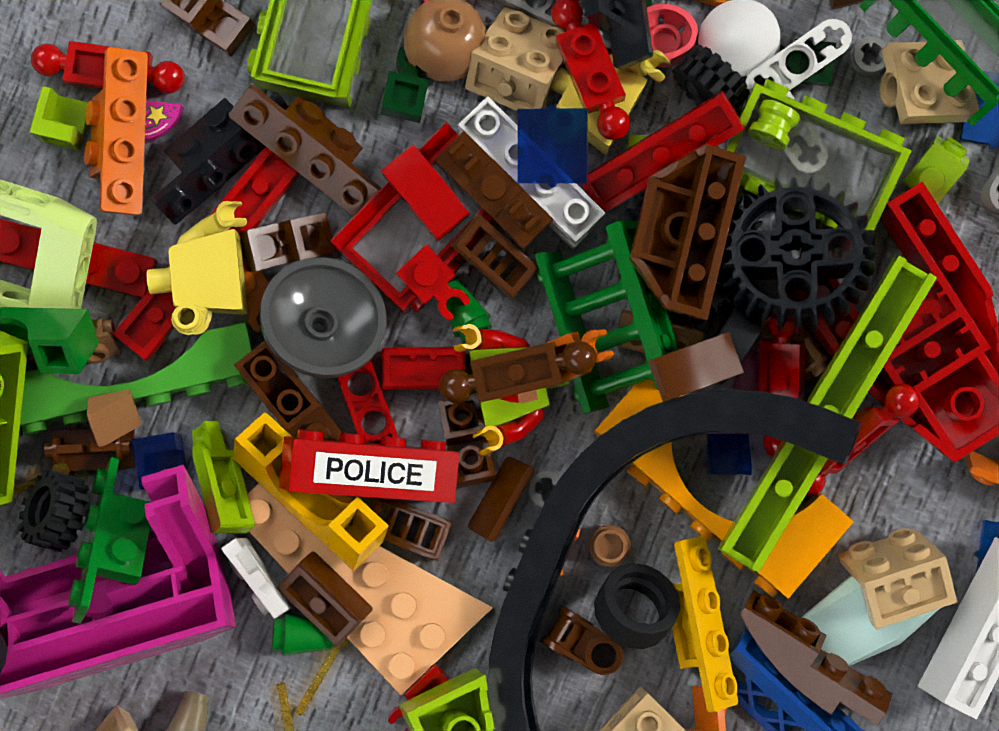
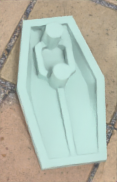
M851 575L801 618L812 621L821 632L827 635L821 648L823 651L840 656L850 666L900 645L939 609L875 629L870 623L861 585Z

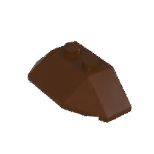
M705 144L649 177L629 260L665 310L703 321L708 320L746 156Z

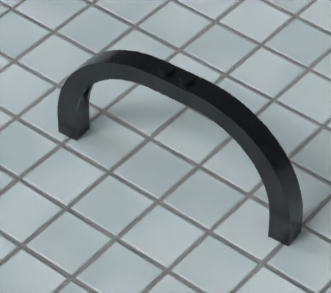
M720 390L676 397L650 406L622 420L599 436L574 460L558 480L546 499L533 529H527L522 537L519 552L523 553L517 569L512 568L505 580L503 591L507 592L494 630L489 656L488 701L493 716L495 728L493 731H541L534 704L532 681L533 659L538 632L574 538L585 515L600 493L627 466L643 455L667 443L688 436L722 431L749 432L770 436L838 463L847 464L863 423L824 407L789 396L762 391Z

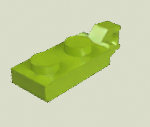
M204 421L200 426L191 431L193 439L192 454L211 533H247L254 528L255 522L241 467L232 459L233 450H230L228 445L224 444L219 421Z

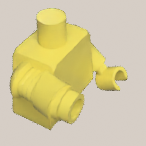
M653 50V56L650 59L623 70L615 68L626 94L625 101L617 103L615 106L622 108L630 116L648 81L643 76L648 74L654 81L662 82L665 75L655 68L661 63L670 64V60L661 51ZM609 54L611 61L613 63L612 54ZM561 67L552 80L550 89L562 95L556 109L549 114L547 119L551 137L554 141L565 144L570 143L580 135L601 153L607 155L615 140H608L599 133L597 128L599 110L587 115L585 114L568 70Z
M241 201L221 202L215 213L202 219L182 234L177 244L168 249L170 267L147 270V285L150 294L172 292L173 304L176 309L172 313L171 321L173 327L179 333L186 335L203 333L209 327L212 313L248 314L241 237L235 229L229 230L230 227H243L247 224L246 218H234L235 209L238 206H242Z

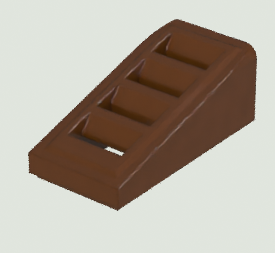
M478 213L474 215L450 244L504 296L511 299L517 295L539 268ZM480 228L485 234L470 251L465 245ZM492 239L496 244L481 261L477 256ZM503 250L506 255L492 270L488 266ZM514 260L517 264L503 280L500 277L501 273Z
M373 498L369 508L378 516L383 505L391 507L386 520L389 526L384 541L439 561L453 521L395 499ZM400 510L407 514L399 535L396 536L390 533ZM416 516L421 518L422 521L414 542L406 540ZM431 522L438 526L430 547L427 548L422 546V542Z

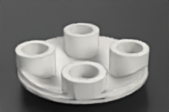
M731 0L717 6L707 15L699 31L698 44L702 45L703 48L705 46L710 48L713 54L715 52L718 53L722 61H727L732 65L731 69L733 71H737L742 77H746L754 69L779 52V24L774 14L763 4L754 0Z

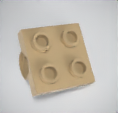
M955 41L963 50L961 41ZM889 42L883 48L882 55L887 71L881 78L880 98L885 107L897 109L900 124L968 122L967 120L979 110L975 91L969 85L955 97H950L944 92V84L957 72L941 55L926 67L916 63L915 54L927 42Z

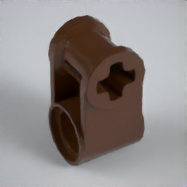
M561 605L558 610L561 615L549 635L543 636L540 642L567 659L574 660L599 675H609L616 672L623 660V651L619 643L613 641L606 633L594 627V624ZM570 624H573V627L570 630L565 641H561V638L566 632L568 626ZM608 643L614 647L615 659L610 665L601 667L593 662L591 652L597 644Z

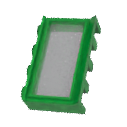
M864 0L859 7L865 12L879 0ZM889 0L899 12L887 23V32L891 36L897 37L912 25L927 40V43L915 54L916 63L926 67L941 55L957 72L944 84V92L950 97H955L969 85L985 102L967 120L973 127L999 103V6L993 0Z

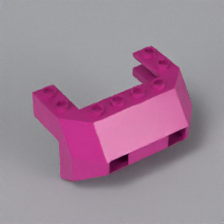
M184 465L164 469L160 472L141 477L142 485L152 501L145 504V513L153 529L148 535L141 578L137 585L96 576L90 606L81 624L72 622L75 607L68 606V598L73 581H80L83 569L76 567L78 555L68 556L62 560L39 567L28 568L9 576H4L0 570V633L8 649L6 664L0 673V699L44 690L203 642L236 627L229 582L215 533H211L205 505Z

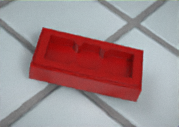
M454 347L382 348V390H440L439 383L446 372L453 369L465 371V351L457 352L454 350Z

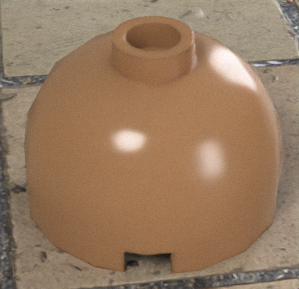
M426 0L415 9L406 26L404 50L409 62L415 68L417 65L421 70L427 72V77L438 81H455L468 75L472 51L478 48L484 41L486 27L481 15L464 0Z

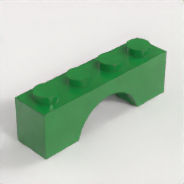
M0 307V331L28 342L27 353L34 356L40 373L80 374L99 344L88 309Z

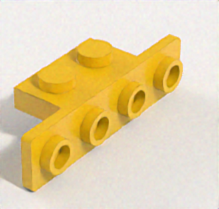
M698 536L675 541L674 543L681 582L672 583L679 595L680 611L672 631L680 669L699 668L707 711L718 712L738 704L737 682L733 676L728 651L729 642L724 631L720 611V597L715 587L711 567V553L707 547L705 536Z

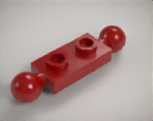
M557 0L552 7L551 17L554 24L558 28L566 30V32L556 35V44L585 114L587 115L599 110L600 114L597 119L599 133L608 140H619L628 133L630 118L625 110L616 107L615 104L625 101L626 94L598 27L594 22L581 25L584 13L578 0Z
M69 41L67 54H63L57 46L44 43L38 45L33 50L31 64L34 70L43 76H54L63 70L62 81L66 85L103 90L105 50L109 46ZM146 52L148 55L147 91L149 83H153L162 93L172 94L179 91L185 82V74L181 66L173 61H163L152 67L153 56L150 52Z
M771 318L766 326L769 332L774 335V339L764 338L759 341V391L789 396L804 401L805 342L791 340V335L795 333L793 322H786L783 330L779 332L777 331V319ZM770 436L764 437V449L769 456H774L782 440Z
M896 384L887 391L885 404L881 408H871L868 406L856 413L852 419L862 422L863 425L847 464L827 459L805 496L812 497L819 494L825 486V477L828 474H837L899 422L896 417L905 418L913 415L920 404V397L916 389L908 384Z

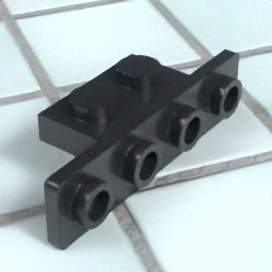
M581 0V7L586 18L609 31L615 68L623 70L653 56L646 0Z
M277 92L269 96L284 110L289 107ZM226 98L211 108L202 118L163 150L182 173L152 198V201L174 225L182 221L266 147L229 117V113L234 106Z

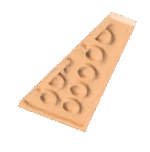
M259 483L248 493L255 522L254 528L249 532L288 574L302 559L314 551L372 606V612L347 638L400 695L410 688L493 608L381 546L353 571Z

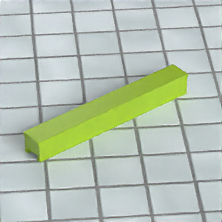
M900 255L893 258L806 402L853 418L937 277L906 262L907 259ZM782 441L717 549L754 572L755 570L760 572L828 458Z

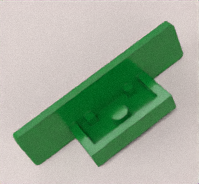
M110 457L105 470L97 469L91 493L97 494L98 497L96 506L90 504L88 508L89 512L85 518L84 530L90 531L88 542L81 543L76 560V567L83 568L80 581H73L68 598V606L75 607L72 622L81 624L89 609L96 576L137 585L141 578L150 524L145 513V504L149 503V501L113 493L119 459L115 457Z

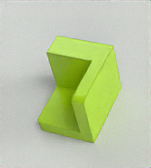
M43 86L30 133L40 142L80 151L87 127L86 108L88 102L60 96L52 88Z

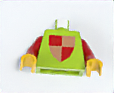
M472 324L454 327L453 332H462L466 338L465 344L454 345L455 351L461 352L477 349L469 351L471 361L530 347L525 339L501 330L478 329ZM570 381L557 386L481 402L485 427L475 432L473 438L480 435L484 436L488 441V448L480 451V455H487L502 446L523 440L544 419V409L550 406L547 390L570 385Z

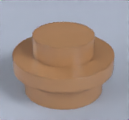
M606 525L598 528L592 534L589 540V551L592 558L598 564L605 567H615L622 564L628 558L631 551V542L623 529L614 525Z

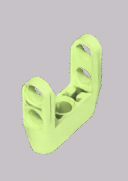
M0 179V215L42 228L31 289L0 280V307L81 309L97 219L61 198Z

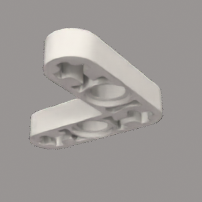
M828 19L820 23L754 69L745 80L748 86L747 89L751 92L755 83L754 78L759 75L763 80L770 77L774 82L791 90L849 48L852 41V33L849 26L844 21L838 19ZM828 27L832 32L839 29L843 34L838 40L841 47L835 49L834 46L829 45L824 48L819 54L825 59L818 63L814 51L804 42L811 38L815 46L825 38L823 31L825 28ZM792 51H802L809 59L808 69L802 74L790 73L786 68V57ZM788 91L786 96L795 99L791 92ZM758 100L755 110L760 116L758 109L762 102ZM802 115L803 119L800 118L797 126L789 132L788 136L789 138L797 136L806 127L810 134L802 137V139L809 147L818 146L820 151L815 155L818 162L814 165H811L808 161L801 164L798 157L802 154V150L797 142H794L790 148L787 146L783 152L797 170L815 172L825 165L828 158V149L808 117Z

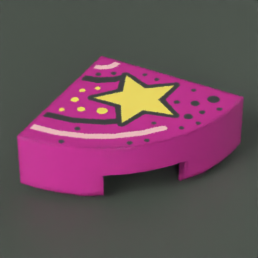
M146 100L145 143L158 140V138L176 126L182 117L184 107L181 104Z

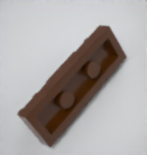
M465 131L434 159L435 164L522 250L553 221V218Z

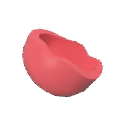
M672 4L647 7L653 50L661 51L670 60V64L661 63L657 67L667 68L677 65L695 46L698 33L697 24L690 13ZM659 19H663L664 24L659 25ZM684 27L685 29L679 33L678 31Z

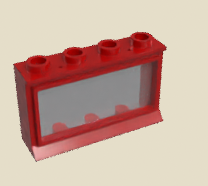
M447 122L420 148L419 152L446 182L470 215L437 241L412 213L409 205L387 182L331 240L334 248L349 263L364 273L376 288L405 316L411 309L416 313L419 312L430 300L423 304L395 273L427 244L450 270L456 274L462 267L458 262L462 256L450 244L476 213L480 214L492 226L495 224L435 164L434 159L459 136ZM479 228L465 246L471 251L485 233Z

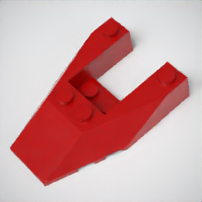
M922 181L889 201L884 208L880 220L907 259V262L927 274L931 273L937 279L889 356L868 394L884 405L885 395L892 386L904 383L914 387L920 397L919 407L913 415L899 419L954 463L999 435V324L991 298L994 296L992 287ZM835 278L817 279V298L822 299L831 294L840 285L839 281ZM791 289L786 293L790 300L796 302L808 298V295L801 289ZM849 301L847 302L850 305V310L846 317L834 310L835 321L832 326H829L825 319L820 317L818 328L814 332L809 322L804 321L832 358L859 315L854 304Z

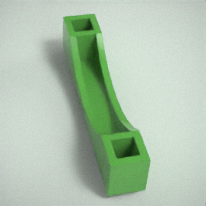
M246 322L204 331L193 346L175 362L151 376L130 383L109 386L82 385L63 380L51 373H40L39 369L25 372L20 430H22L25 436L46 432L49 430L48 424L63 421L64 426L88 422V397L128 389L131 390L135 404L145 402L146 407H155L170 403V396L186 392L187 398H193L212 393L211 386L227 383L228 388L249 385L234 364L256 348L252 328Z

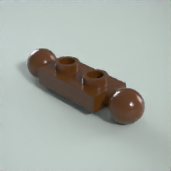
M554 341L470 361L473 374L468 375L465 371L459 369L446 372L440 380L439 389L444 399L452 403H461L467 400L472 391L477 390L479 402L481 403L564 383L562 370H568L576 375L590 372L596 363V352L589 343L574 341L566 346L563 353L558 354Z

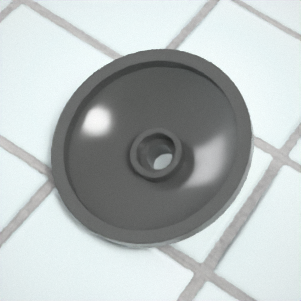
M307 258L286 266L268 284L260 306V326L269 348L284 364L308 376L334 378L357 371L374 357L386 332V309L376 286L364 273L354 266L332 258ZM321 324L325 327L326 331L323 333L316 332L312 325Z

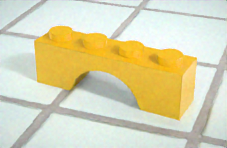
M264 412L234 439L232 459L349 568L355 571L383 543L389 525L358 497L288 492L279 488L284 436H292Z

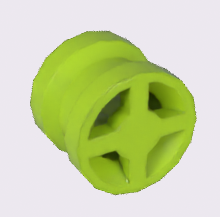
M768 99L763 100L758 109L760 117L758 121L752 122L748 133L754 140L767 147L785 150L790 141L788 136L790 129L797 126L800 115L783 103Z

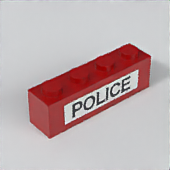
M298 429L297 437L284 436L279 488L288 492L455 503L460 452L446 449L445 441L421 439V447L406 446V438L381 436L380 444L365 443V435L340 433L339 440L323 439V431Z

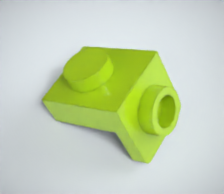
M936 136L927 151L906 175L903 182L912 188L923 181L938 204L968 168L970 159L965 156L967 153L966 148L951 137H947L944 140Z

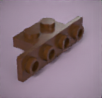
M250 85L230 111L229 117L352 216H355L381 189L378 184L351 164L364 147L356 142V139L349 131L336 126L326 118L321 109L314 103L305 101L302 97L298 96L284 110L256 86Z

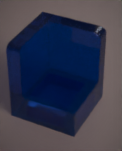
M172 432L132 439L140 490H145L141 480L143 476L184 465L187 470L181 434Z

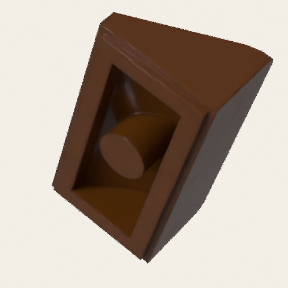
M507 457L496 474L497 480L492 481L470 519L468 528L490 542L496 541L534 475V468L512 457Z
M314 551L302 559L277 587L337 647L373 610L372 606Z

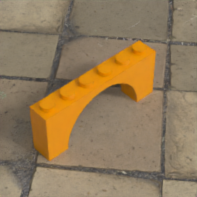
M649 379L635 384L593 433L599 437L622 420L650 406L662 403L659 390L656 389L654 382ZM672 442L643 455L630 464V467L626 470L642 486L646 487L649 482L662 493L658 498L659 501L677 515L681 510L694 521L690 528L699 536H705L708 543L713 538L719 543L722 542L734 521L709 511L691 495L681 480L675 466ZM822 493L812 496L796 510L760 572L751 570L757 576L754 584L772 598L778 594L780 597L789 599L854 521ZM722 553V556L741 571L744 568L743 564Z

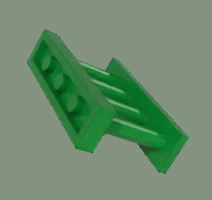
M617 221L605 226L609 237L607 243L567 259H563L561 251L535 254L539 267L537 269V276L540 283L545 287L560 337L578 332L580 339H582L586 333L581 317L582 314L626 299L629 301L634 317L632 323L608 331L607 335L599 337L595 342L596 350L602 352L639 339L643 345L646 355L644 364L600 378L595 363L591 373L573 379L574 396L582 406L584 414L610 408L606 394L649 379L654 382L656 389H658L648 360L679 350L667 311L659 303L629 260L638 221ZM614 259L621 275L620 283L576 299L569 275Z

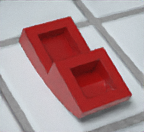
M411 145L381 170L383 177L409 205L412 213L437 241L470 215L458 197L414 145Z

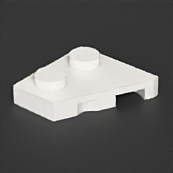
M235 538L221 548L235 574L241 580L244 579L254 593L251 594L252 599L264 615L270 613L275 619L293 608L291 602L277 589L279 584L248 538Z

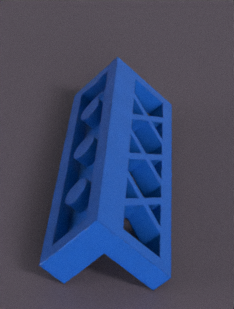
M748 628L739 635L729 651L731 664L733 663L746 675V682L736 681L738 704L767 731H789V725L800 726L805 731H864L838 706L830 714L795 688L762 652ZM757 696L770 697L777 704L778 712L765 710L758 703Z

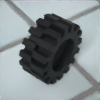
M695 45L672 70L674 80L679 82L677 85L680 89L687 92L685 95L689 99H693L697 106L719 92L724 91L736 111L750 94L746 82L740 80L742 76L737 71L731 69L732 65L727 61H722L718 53L715 52L713 54L711 49L706 46L703 48L702 45Z
M51 469L50 471L45 470L42 471V476L38 475L34 479L35 486L30 484L27 490L29 497L23 499L22 505H25V509L19 514V519L23 521L18 525L19 531L22 532L20 537L22 540H25V543L62 552V549L67 550L70 547V542L77 540V530L82 531L85 525L81 521L83 516H88L89 509L85 508V505L90 503V496L86 495L89 487L85 485L83 479Z

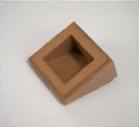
M130 389L88 397L87 417L98 447L108 445L141 426V419Z

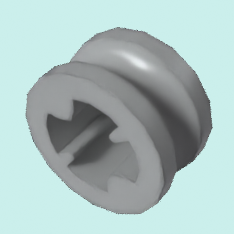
M872 36L861 39L850 53L849 62L853 71L861 77L868 78L879 74L885 68L882 50L886 43L880 38ZM861 49H865L866 53L870 49L874 50L877 53L874 60L878 65L874 66L873 61L869 65L862 62L864 53Z
M539 472L529 482V498L532 503L540 508L543 507L545 502L542 501L541 494L535 493L536 483L542 485L540 480L542 478H550L551 484L555 486L560 479V476L555 472Z

